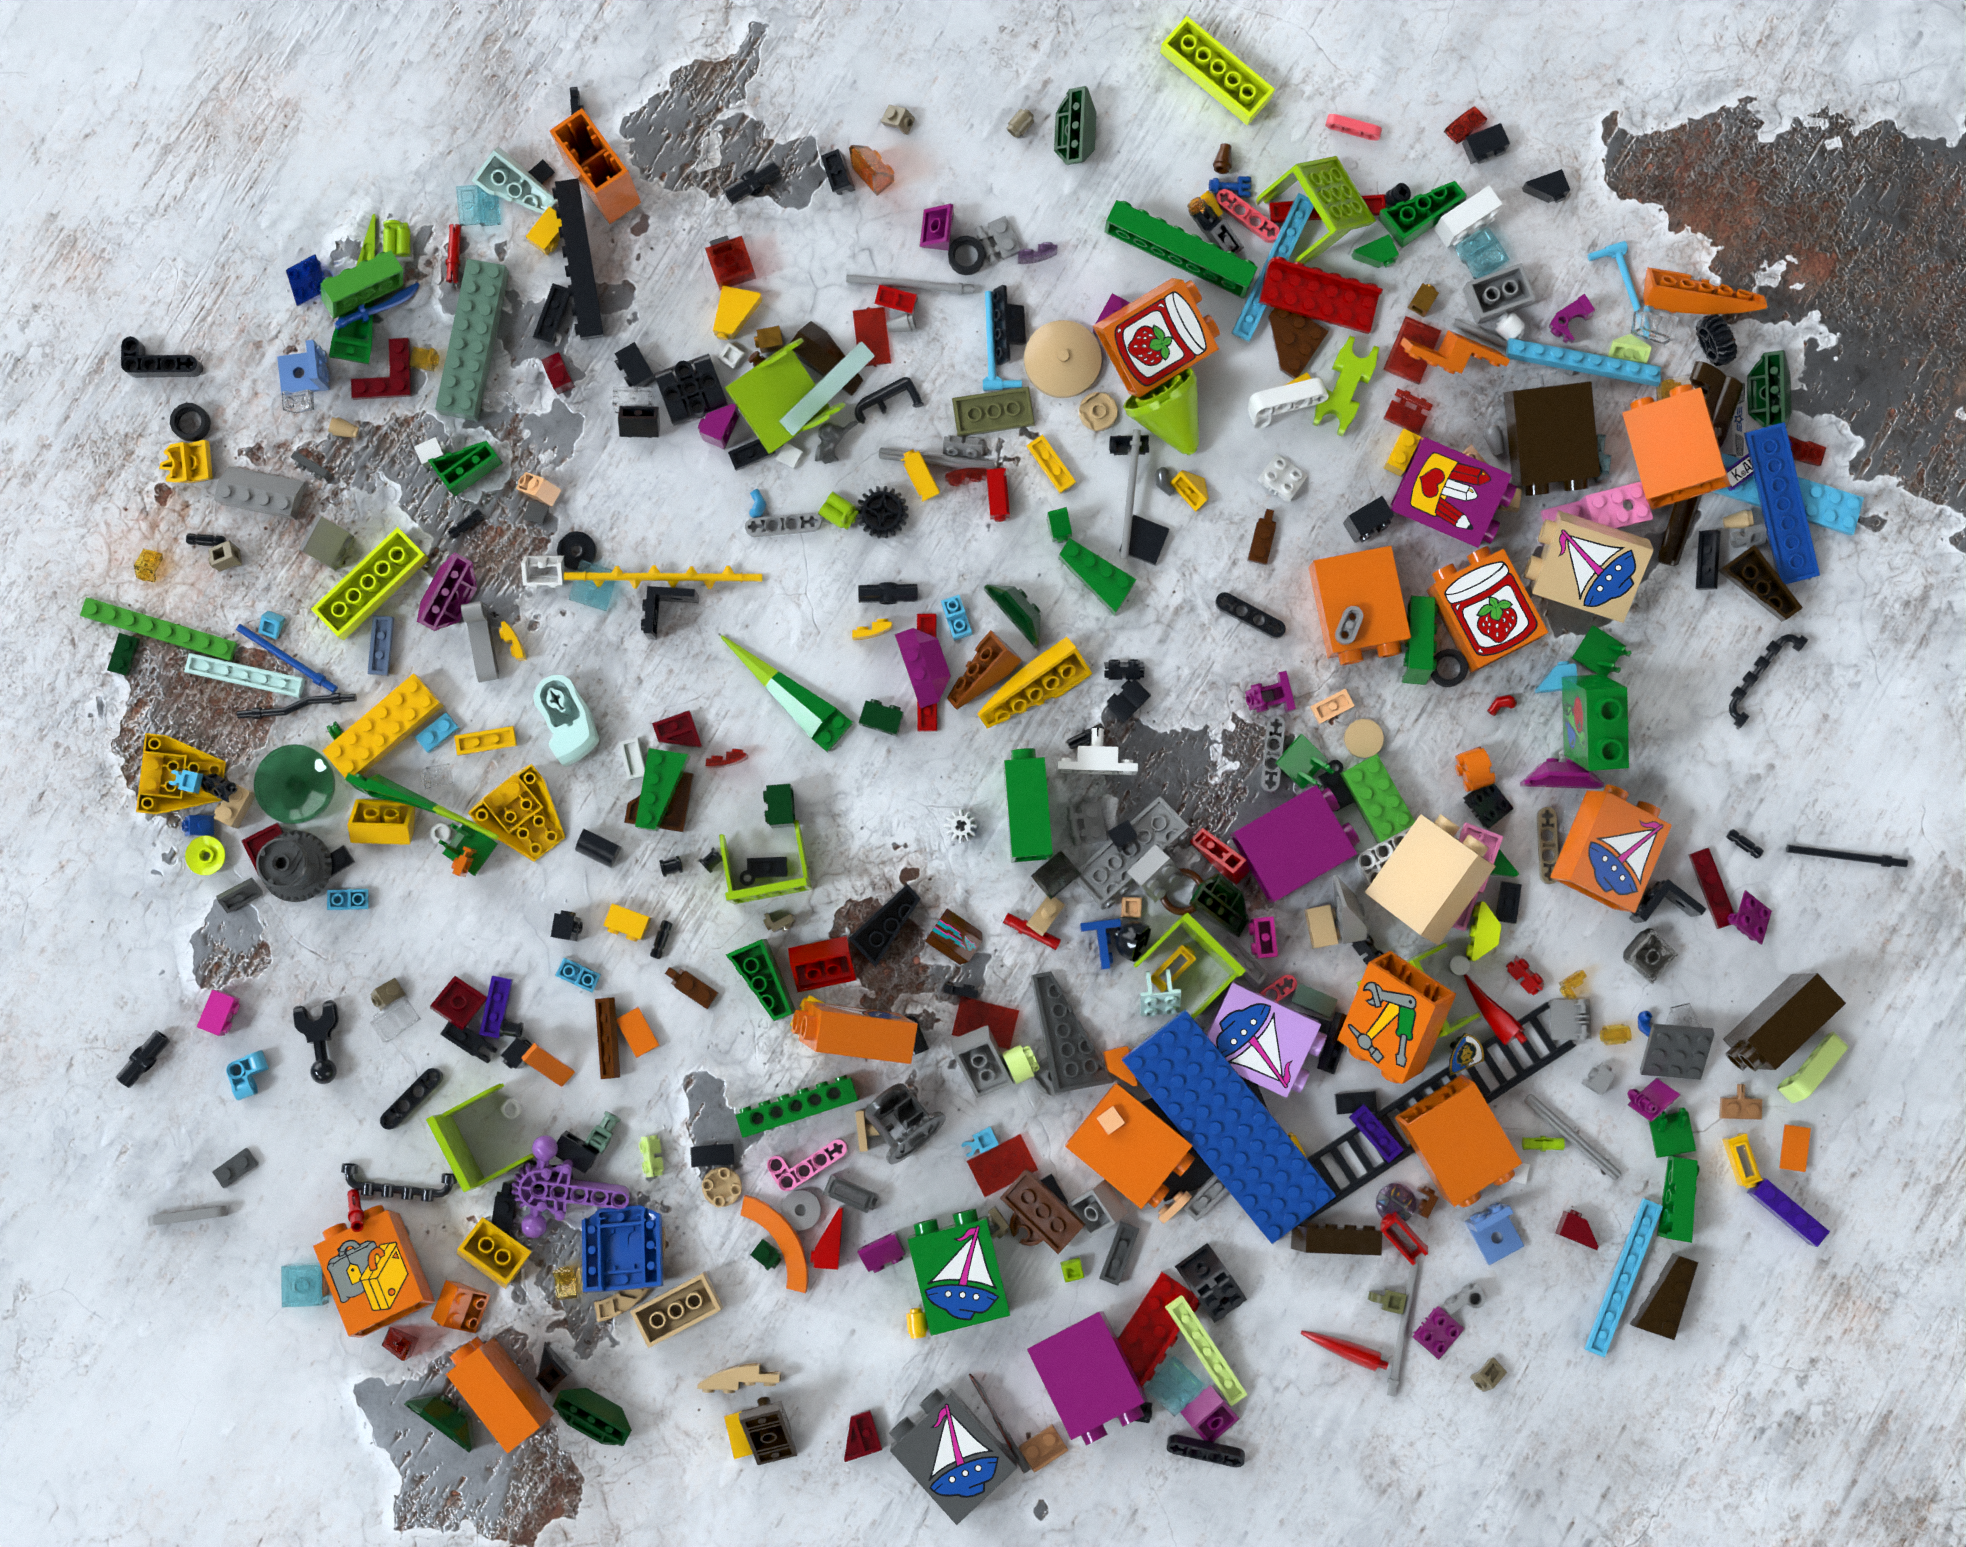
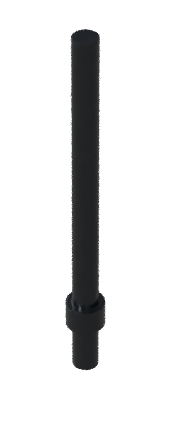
M1787 845L1786 852L1881 864L1882 867H1907L1908 860L1892 858L1890 855L1874 856Z

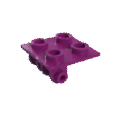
M1744 890L1738 913H1731L1728 916V920L1731 925L1737 926V930L1747 935L1750 940L1757 941L1762 945L1772 911L1747 890Z
M1656 1078L1641 1092L1637 1089H1630L1627 1094L1631 1102L1627 1105L1652 1122L1680 1094Z
M1437 1306L1429 1314V1319L1425 1317L1427 1321L1425 1323L1421 1322L1423 1326H1419L1413 1332L1414 1335L1412 1337L1439 1360L1463 1332L1464 1328L1441 1307Z

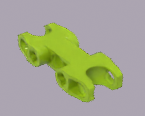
M1349 336L1336 357L1332 370L1340 372L1333 392L1326 389L1329 396L1328 399L1316 405L1312 424L1318 427L1323 416L1333 414L1339 419L1340 424L1337 435L1341 437L1354 419L1360 405L1359 402L1352 400L1359 381L1366 384L1369 383L1376 367L1379 347L1374 345L1369 356L1365 358L1355 356L1352 351L1355 341L1353 336Z

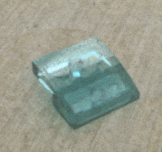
M478 185L456 186L460 226L480 224L484 227L501 225L498 196L485 192Z
M1485 226L1454 247L1462 263L1467 265L1474 280L1486 276L1510 260L1488 226Z
M1603 434L1596 435L1600 477H1593L1596 483H1600L1607 477L1610 470L1611 455L1604 454L1606 435Z
M580 560L577 572L611 573L612 569ZM574 580L568 600L607 611L616 581L605 580L601 587H597L593 580H586V582L584 580Z
M1174 1356L1155 1375L1145 1389L1175 1417L1192 1400L1204 1384Z

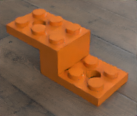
M1450 330L1447 331L1438 351L1403 337L1400 343L1409 356L1418 360L1422 357L1426 363L1437 367L1439 364L1440 367L1444 368L1443 370L1454 374L1455 371L1462 374L1471 355L1480 360L1483 358L1497 367L1500 364L1507 367L1510 361L1500 351Z

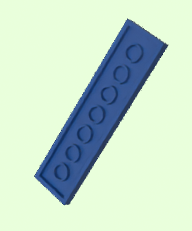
M1785 422L1745 432L1744 436L1776 573L1785 585L1820 576Z

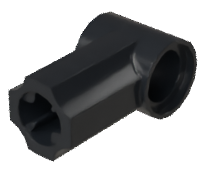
M912 1015L904 1016L908 1019H913L916 1023H918L916 1017ZM919 1023L917 1025L913 1055L929 1049Z

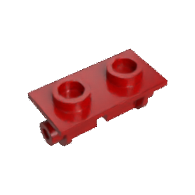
M1516 955L1514 958L1515 963L1511 961L1505 966L1507 972L1516 981L1521 977L1524 978L1520 985L1528 994L1534 996L1539 992L1537 988L1541 991L1543 990V978L1538 973H1533L1529 969L1530 965L1524 958L1520 959Z

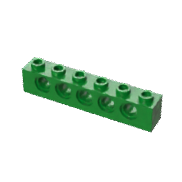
M844 1075L835 1078L836 1082L829 1085L825 1081L816 1084L817 1089L810 1091L808 1087L797 1090L798 1095L790 1097L788 1093L777 1097L778 1101L773 1103L770 1100L758 1103L759 1107L751 1109V1106L739 1109L740 1113L735 1116L742 1138L858 1101L852 1077L847 1078ZM836 1087L840 1090L841 1095L838 1099H833L830 1096L831 1088ZM813 1094L821 1096V1103L819 1105L811 1103L810 1098ZM794 1100H799L802 1103L800 1111L792 1109L791 1104ZM775 1106H779L783 1110V1114L779 1118L775 1117L772 1113ZM756 1112H760L764 1116L761 1124H757L753 1120Z

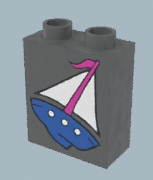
M936 1388L919 1404L925 1411L921 1417L913 1423L906 1416L889 1432L895 1440L891 1444L890 1452L949 1518L958 1525L1017 1469V1461L951 1388L944 1395Z

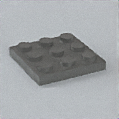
M1652 1023L1640 1067L1641 1075L1701 1080L1715 1034L1713 1028Z

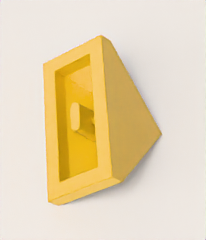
M1181 470L1170 482L1195 512L1209 499L1205 478Z

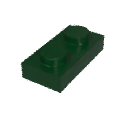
M119 633L107 671L128 677L140 639Z

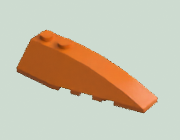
M1649 267L1646 270L1643 300L1645 307L1652 310L1662 309L1670 313L1731 314L1761 310L1767 307L1764 295L1738 289L1736 292L1725 284H1721L1718 287L1710 284V280L1703 278L1701 281L1691 279L1692 275Z

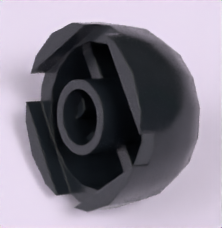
M1130 921L1124 924L1122 928L1119 927L1114 935L1119 954L1132 962H1136L1142 955V952L1139 951L1143 945L1146 947L1151 934L1150 926L1139 921Z

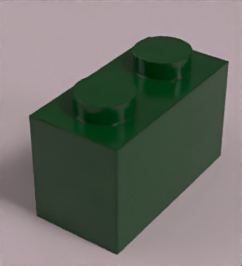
M875 699L866 700L859 719V725L897 737L904 712L900 711L901 708L895 705L886 707L882 705L881 701Z

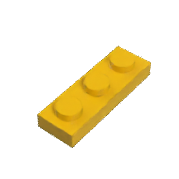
M1043 434L1026 445L1059 494L1076 484V481Z
M514 726L454 736L458 756L517 746Z

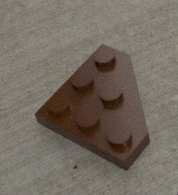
M1274 308L1268 318L1273 333L1272 337L1279 361V369L1295 379L1302 373L1329 331L1306 316Z
M684 772L659 829L684 833L694 777L693 773ZM640 795L628 802L624 823L635 825Z

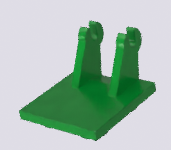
M1592 625L1571 658L1594 673L1607 677L1610 672L1620 673L1621 668L1615 667L1616 661L1619 656L1625 655L1630 657L1632 652L1626 651L1624 644Z
M1303 734L1296 738L1275 763L1301 789H1304L1307 784L1317 785L1319 789L1322 787L1312 778L1319 769L1325 770L1331 775L1335 772L1330 769L1329 765L1325 764L1328 759Z
M452 823L450 827L454 828L458 833L450 844L441 839L438 843L446 848L442 854L454 861L456 857L459 858L460 855H464V846L477 850L471 856L473 861L468 870L470 874L476 876L498 843L468 826L462 825L459 827Z
M1684 1107L1679 1108V1112L1668 1115L1663 1111L1652 1122L1648 1120L1656 1158L1696 1151L1689 1113Z

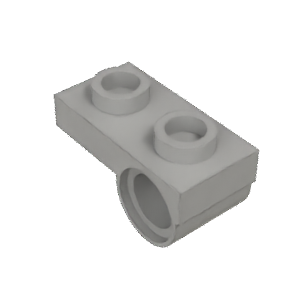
M1468 1283L1461 1289L1462 1292L1460 1294L1448 1297L1445 1300L1446 1304L1442 1307L1449 1315L1465 1304L1472 1308H1481L1485 1304V1295L1478 1284ZM1473 1293H1477L1479 1296L1476 1303L1470 1302V1296Z

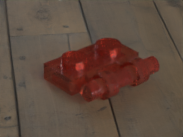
M1397 388L1394 395L1401 398L1399 403L1394 400L1391 401L1383 419L1419 435L1428 417L1422 414L1421 411L1425 409L1430 412L1433 404L1426 402L1427 399L1423 397L1420 399L1411 395L1410 391H1403ZM1406 401L1416 405V409L1413 410L1405 406Z

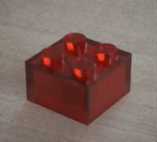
M742 236L705 248L720 291L722 286L733 287L756 279Z

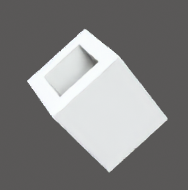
M436 437L414 446L421 464L425 468L431 467L428 459L445 456V453L448 452L444 442H440Z

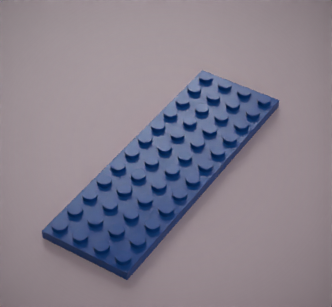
M1186 1009L1122 1057L1125 1065L1187 1141L1193 1145L1192 1147L1271 1244L1275 1243L1336 1197L1334 1191Z

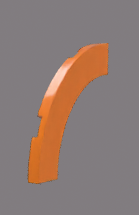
M745 1195L740 1216L760 1224L778 1243L786 1263V1289L806 1293L808 1289V1266L803 1245L796 1231L786 1218L771 1208L769 1204L755 1197Z

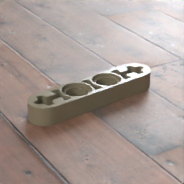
M1544 807L1537 812L1539 876L1543 883L1553 884L1557 881L1552 878L1549 881V878L1545 877V873H1548V867H1544V864L1554 863L1555 867L1559 857L1557 815L1553 808ZM1545 811L1551 814V818L1548 819V825L1552 824V827L1542 828V825L1546 824V819L1542 818V814ZM1545 830L1551 831L1553 835L1551 841L1543 839L1542 834ZM1546 850L1553 852L1554 857L1551 861H1547L1543 857V853ZM1553 866L1550 867V873H1552L1554 869Z

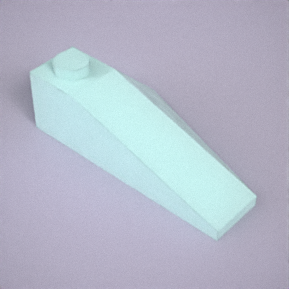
M499 146L493 150L471 180L491 195L518 203L541 214L549 206L552 208L558 200H554L553 195Z

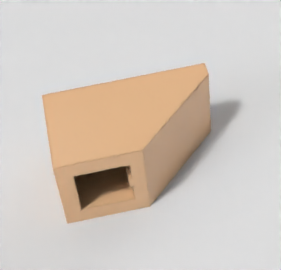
M527 472L520 477L516 487L520 492L551 507L561 492L560 488L546 479Z

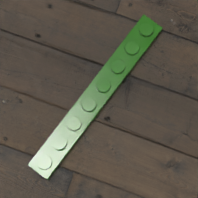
M86 597L80 616L231 662L238 644L231 640Z

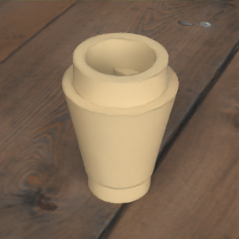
M332 417L328 432L334 436L357 438L359 427L340 417Z
M1745 509L1723 517L1725 529H1745V527L1754 525L1751 510L1746 511Z

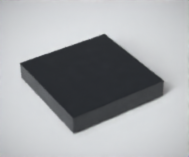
M1133 514L1129 556L1155 566L1170 529Z

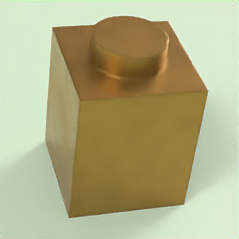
M1422 283L1407 308L1425 317L1439 292L1436 291L1434 286Z
M780 326L756 330L757 336L754 337L755 346L760 348L761 354L778 351L784 347Z

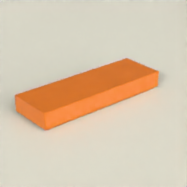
M536 1043L521 1057L525 1063L561 1087L575 1073L572 1068Z

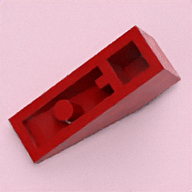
M1204 828L1189 841L1222 875L1237 885L1249 872L1248 863L1244 857Z
M844 1207L838 1208L817 1243L815 1251L811 1250L810 1263H814V1268L834 1270L839 1268Z

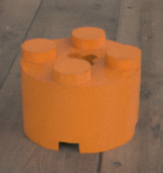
M1479 746L1455 756L1457 762L1455 770L1458 776H1462L1466 792L1495 783V773H1490L1492 763L1484 748Z

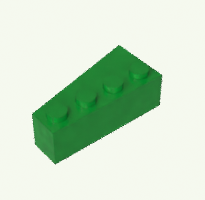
M1456 181L1432 189L1431 192L1414 196L1413 199L1406 202H1399L1396 206L1381 209L1379 221L1400 247L1404 248L1434 227L1443 215L1466 201L1467 194Z
M1411 595L1408 602L1407 621L1411 639L1405 643V647H1408V650L1405 653L1403 666L1407 667L1404 676H1402V683L1426 685L1432 671L1436 670V659H1433V653H1436L1437 641H1434V635L1437 633V623H1434V618L1437 617L1438 605H1435V597Z

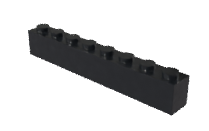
M579 179L555 181L556 187L552 188L554 200L558 199L559 207H555L557 219H561L562 226L558 227L560 239L564 238L565 246H561L563 258L568 260L565 272L566 277L571 279V285H568L569 296L574 297L575 303L571 305L572 315L577 316L578 324H574L576 336L580 335L581 340L602 338L604 333Z

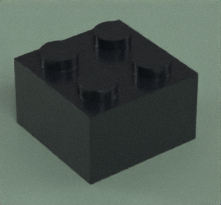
M1383 496L1348 515L1343 525L1354 543L1359 540L1363 543L1370 539L1375 531L1380 533L1387 529L1395 515Z

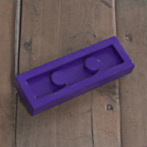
M498 976L491 977L479 1035L500 1039V1026L505 1018L513 979Z
M1364 1104L1349 1117L1388 1163L1404 1150Z

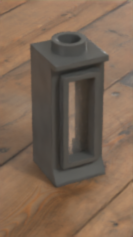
M833 1174L830 1175L823 1195L865 1213H868L869 1209L873 1210L878 1200L874 1198L876 1193Z

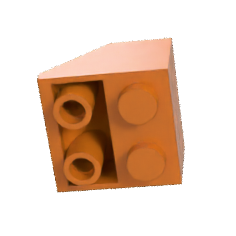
M1121 1046L1102 1051L1108 1072L1131 1086H1138V1079L1122 1061V1057L1132 1051V1049H1128V1046Z
M446 1280L431 1319L443 1327L476 1333L490 1294L462 1283Z

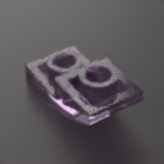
M1043 242L1038 244V252H1035L1033 249L1018 251V264H1032L1047 260L1057 255V245H1053L1052 242Z

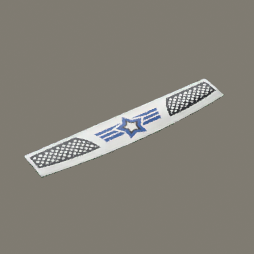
M1741 382L1743 390L1732 419L1733 454H1736V457L1745 456L1744 433L1746 429L1747 382Z

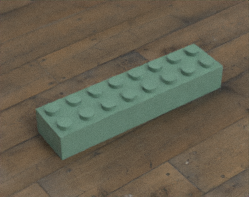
M467 258L435 407L440 415L473 421L479 420L510 273L505 265Z

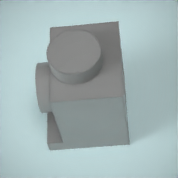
M1602 1062L1600 1066L1597 1065L1596 1068L1593 1067L1588 1074L1589 1079L1583 1080L1581 1084L1595 1093L1603 1095L1616 1074L1611 1072L1612 1068Z

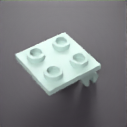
M1166 969L1167 992L1162 993L1152 992L1150 971H1146L1147 992L1140 993V1016L1154 1017L1162 1014L1174 1015L1180 1013L1181 989L1172 990L1170 969Z

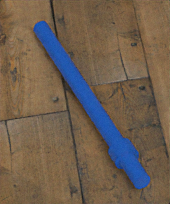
M242 624L237 626L236 631L311 678L312 682L316 685L323 686L332 693L337 691L338 686L328 681L326 676L320 672H314Z

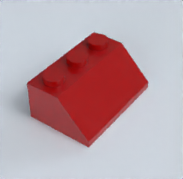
M847 936L788 948L790 966L797 992L856 981Z

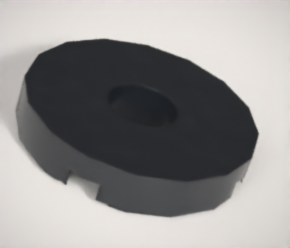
M569 532L558 542L557 556H564V566L570 570H584L591 566L596 558V545L592 538L583 532ZM575 546L582 548V552L578 556H573L571 552Z

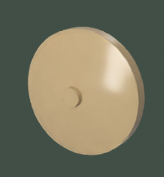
M1058 320L1043 325L1032 334L1024 352V367L1031 383L1042 393L1055 398H1071L1082 394L1096 381L1101 368L1102 354L1097 339L1087 328L1072 321Z

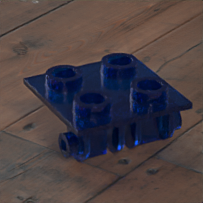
M316 254L286 269L297 306L321 295V283L326 278L323 277L324 272H322L320 266L321 262L318 261Z

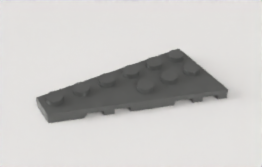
M1052 972L1031 975L1054 1093L1113 1083L1114 1081L1105 1070V1065L1096 1054L1093 1044L1080 1021L1075 1017L1071 1005L1066 1001L1063 991Z

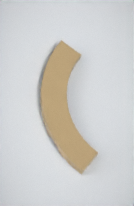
M662 1227L663 1259L666 1248L665 1227ZM650 1288L621 1290L608 1298L595 1301L597 1322L611 1319L627 1311L638 1303Z

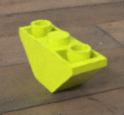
M1483 901L1477 902L1472 911V917L1475 918L1474 924H1471L1469 929L1471 943L1466 948L1468 961L1478 960L1499 944L1501 924Z

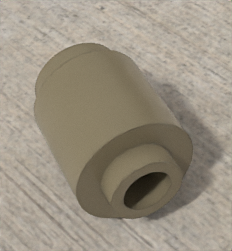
M1019 109L1008 122L1007 131L1018 139L1034 123V115L1028 109Z

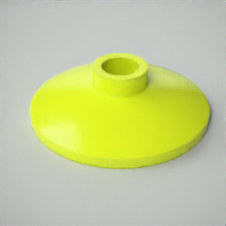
M211 836L195 838L190 842L185 852L187 866L199 875L216 873L223 866L226 857L222 843ZM209 852L211 856L206 860L205 854Z

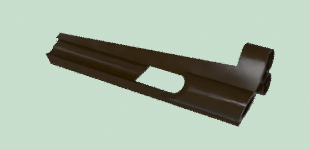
M1696 361L1689 380L1695 389L1701 387L1703 393L1707 394L1706 402L1714 429L1719 428L1717 440L1721 448L1727 437L1743 385L1738 379L1726 376L1718 368L1706 362ZM1702 495L1674 504L1659 550L1658 559L1660 563L1670 566L1679 564Z

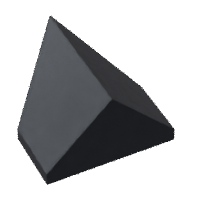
M545 1342L538 1376L535 1379L550 1393L572 1370Z

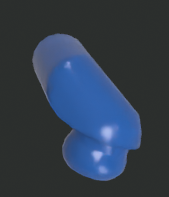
M1643 1011L1637 1017L1638 1029L1649 1037L1652 1014L1649 1011Z

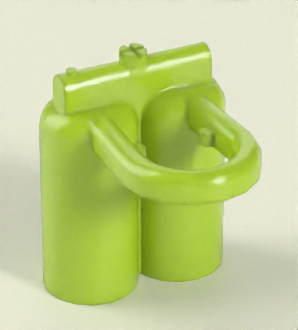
M398 220L384 221L383 252L391 250L395 257H410L411 231L408 222L402 223Z
M832 491L818 514L839 528L848 530L851 524L855 523V518L859 511H856L854 504Z

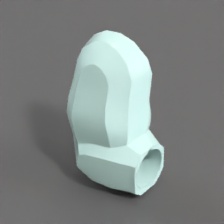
M551 675L543 679L537 685L533 695L534 704L544 716L553 734L549 741V747L558 761L567 767L592 751L599 742V736L591 710L572 681L563 675Z

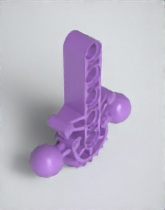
M548 1135L540 1136L533 1142L532 1152L537 1158V1164L532 1166L527 1162L525 1168L520 1167L519 1173L514 1175L515 1181L512 1182V1186L515 1187L512 1190V1194L517 1195L514 1199L515 1202L521 1201L520 1208L525 1205L530 1208V1214L526 1215L521 1223L523 1233L530 1238H538L546 1232L547 1222L542 1216V1211L546 1209L550 1210V1213L554 1214L558 1221L565 1218L567 1203L623 1209L629 1203L630 1191L623 1185L571 1179L573 1162L569 1159H566L563 1164L552 1167L549 1164V1160L557 1154L558 1145L553 1137ZM552 1172H558V1177L551 1176ZM542 1184L544 1189L538 1190L534 1185ZM561 1186L565 1191L559 1193L555 1190V1187ZM582 1189L585 1191V1194L578 1195L575 1190ZM601 1191L606 1196L603 1198H599L595 1195V1193ZM622 1194L625 1196V1199L618 1200L615 1196ZM548 1200L554 1201V1205H549Z

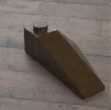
M812 321L801 328L791 340L793 342L800 338L803 339L804 342L792 349L801 362L823 377L845 357L828 332ZM859 373L842 388L851 396L854 395L863 382Z

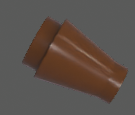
M1222 143L1220 145V149L1213 162L1214 171L1219 174H1227L1232 168V146L1230 144Z

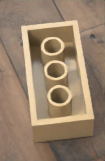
M706 1271L635 1307L630 1313L647 1347L650 1348L723 1309V1305Z

